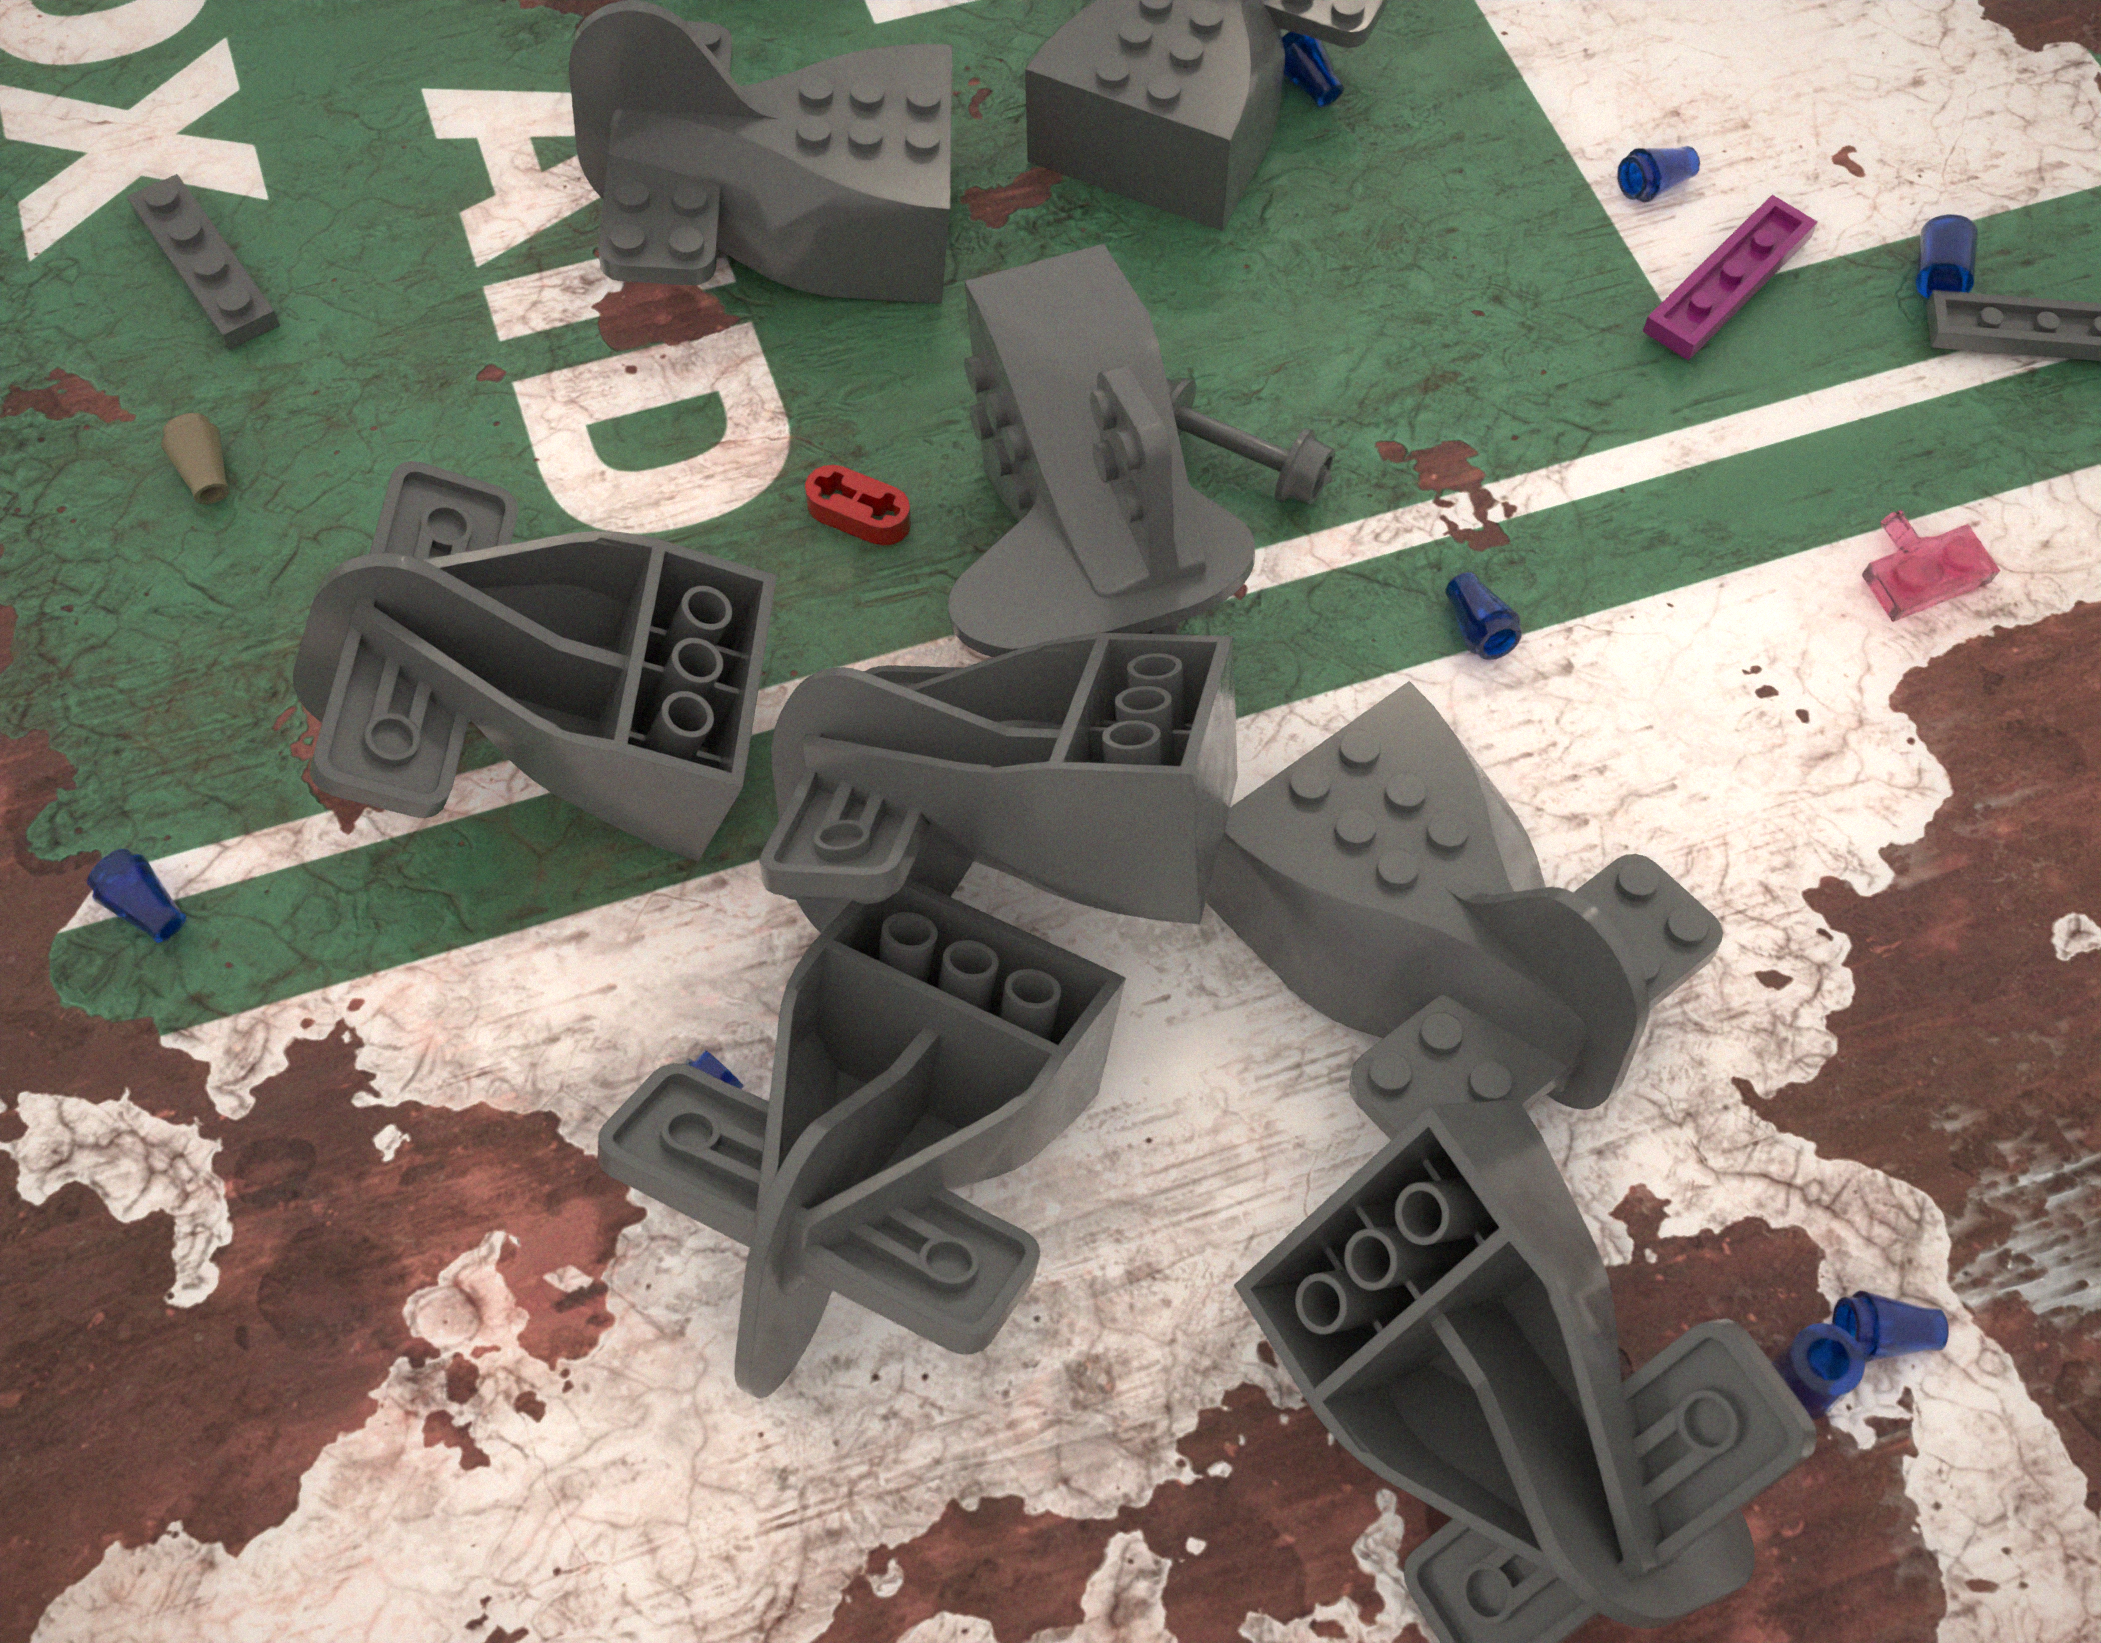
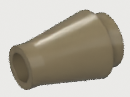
M199 413L183 414L167 422L162 431L164 438L162 439L161 447L190 488L194 500L199 504H213L227 497L230 489L225 477L219 428L210 423L207 416Z

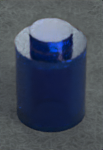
M1945 214L1930 219L1922 227L1915 282L1916 288L1922 296L1929 299L1933 290L1969 293L1972 290L1978 242V229L1972 220L1957 214Z
M1826 1323L1813 1324L1801 1330L1772 1362L1774 1368L1809 1413L1812 1420L1824 1417L1831 1412L1860 1383L1865 1371V1359L1858 1342L1842 1328Z

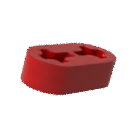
M838 465L819 467L807 477L805 490L808 511L819 522L882 546L893 545L903 540L909 533L911 527L909 499L904 492L896 487ZM835 490L842 491V495L833 493ZM822 494L832 495L829 500L822 498ZM887 510L894 512V516L885 515L881 521L874 519V515L883 516Z

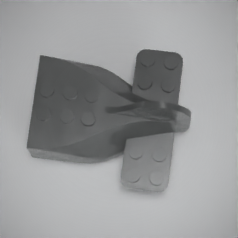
M619 1L594 11L583 21L574 36L569 61V78L579 163L589 184L603 199L598 243L600 269L607 277L617 281L701 285L708 282L714 276L718 249L769 279L813 294L840 298L942 304L950 214L953 45L910 44L855 51L820 61L789 74L739 87L731 77L733 57L732 36L727 28L710 22L684 21L672 11L644 1Z
M1097 0L1065 23L1040 48L1025 69L1027 162L1223 231L1262 162L1275 134L1279 118L1285 61L1281 29L1313 37L1340 47H1358L1369 39L1389 0Z
M1100 244L966 280L965 291L972 356L965 358L964 364L969 385L977 397V404L970 406L969 409L971 423L976 437L981 441L984 471L1006 507L1020 522L963 572L953 585L948 599V609L952 630L959 640L981 654L997 657L1042 642L1098 632L1177 635L1178 622L1202 614L1232 596L1242 587L1253 570L1255 563L1254 536L1243 521L1189 486L1165 369L1149 312L1106 246Z
M409 461L395 467L388 484L369 554L341 563L321 581L313 598L293 671L294 690L306 710L322 722L310 765V776L314 784L321 791L335 797L411 817L428 818L435 816L443 810L451 793L470 719L518 769L549 792L627 834L660 849L699 861L743 788L777 575L658 538L624 532H575L511 544L518 515V504L508 490L423 462Z
M1098 632L1038 643L964 668L886 665L861 671L853 668L835 667L812 674L803 680L788 698L778 717L773 734L772 772L780 820L760 855L759 861L764 887L773 894L797 900L808 920L822 933L852 900L863 904L884 901L902 888L907 877L951 897L975 861L1014 876L1045 892L1081 905L1116 914L1157 921L1200 924L1238 778L1233 636Z
M1410 681L1230 807L1206 903L1307 1004L1340 1024L1383 1038L1362 1054L1353 1064L1349 1090L1357 1106L1390 1140L1396 1137L1429 1105L1519 1099L1524 1109L1527 1110L1535 1102L1547 1095L1553 1100L1574 1109L1588 1110L1600 1106L1621 1087L1646 1028L1649 1011L1709 964L1717 954L1723 937L1722 926L1717 918L1647 856L1626 854L1619 857L1574 892L1559 887H1546L1537 855L1518 816L1438 710Z
M907 877L902 888L884 901L863 904L852 900L815 939L796 965L786 985L780 1006L769 1101L730 1085L693 1066L672 1063L661 1066L654 1071L605 1122L598 1133L597 1162L602 1171L610 1177L750 1248L744 1276L734 1365L735 1382L739 1389L758 1399H763L781 1386L809 1345L823 1316L832 1291L958 1354H975L983 1351L992 1343L1034 1281L1040 1259L1039 1244L1025 1230L992 1215L954 1194L951 1190L1006 1174L1027 1164L1072 1124L1098 1095L1126 977Z
M1519 1099L1429 1105L1233 1285L1311 1409L1337 1441L1358 1461L1380 1477L1453 1518L1413 1550L1406 1559L1404 1566V1580L1407 1589L1441 1643H1563L1600 1614L1631 1627L1642 1629L1661 1628L1726 1599L1750 1580L1755 1565L1753 1540L1741 1509L1803 1464L1814 1452L1817 1442L1816 1427L1809 1413L1751 1335L1739 1323L1729 1319H1714L1690 1328L1621 1383L1615 1307L1602 1257L1542 1135Z

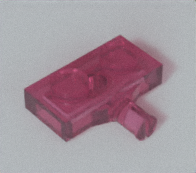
M1898 510L1896 514L1895 512L1891 513L1880 523L1898 550L1895 553L1870 562L1861 575L1891 621L1895 622L1991 583L2000 572V569L1969 524L1938 536L1919 537L1905 517L1903 510Z

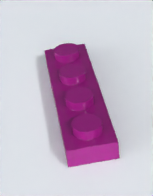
M1772 194L1647 317L1642 332L1689 361L1812 238L1818 221Z

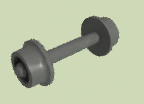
M1167 378L1178 435L1180 436L1182 431L1279 471L1280 474L1274 495L1276 501L1285 503L1288 499H1294L1311 505L1318 498L1323 487L1333 482L1330 471L1334 462L1335 449L1318 441L1315 438L1314 430L1304 428L1296 438L1291 449H1285L1193 410L1192 406L1196 395L1195 380L1184 378L1181 382H1177Z

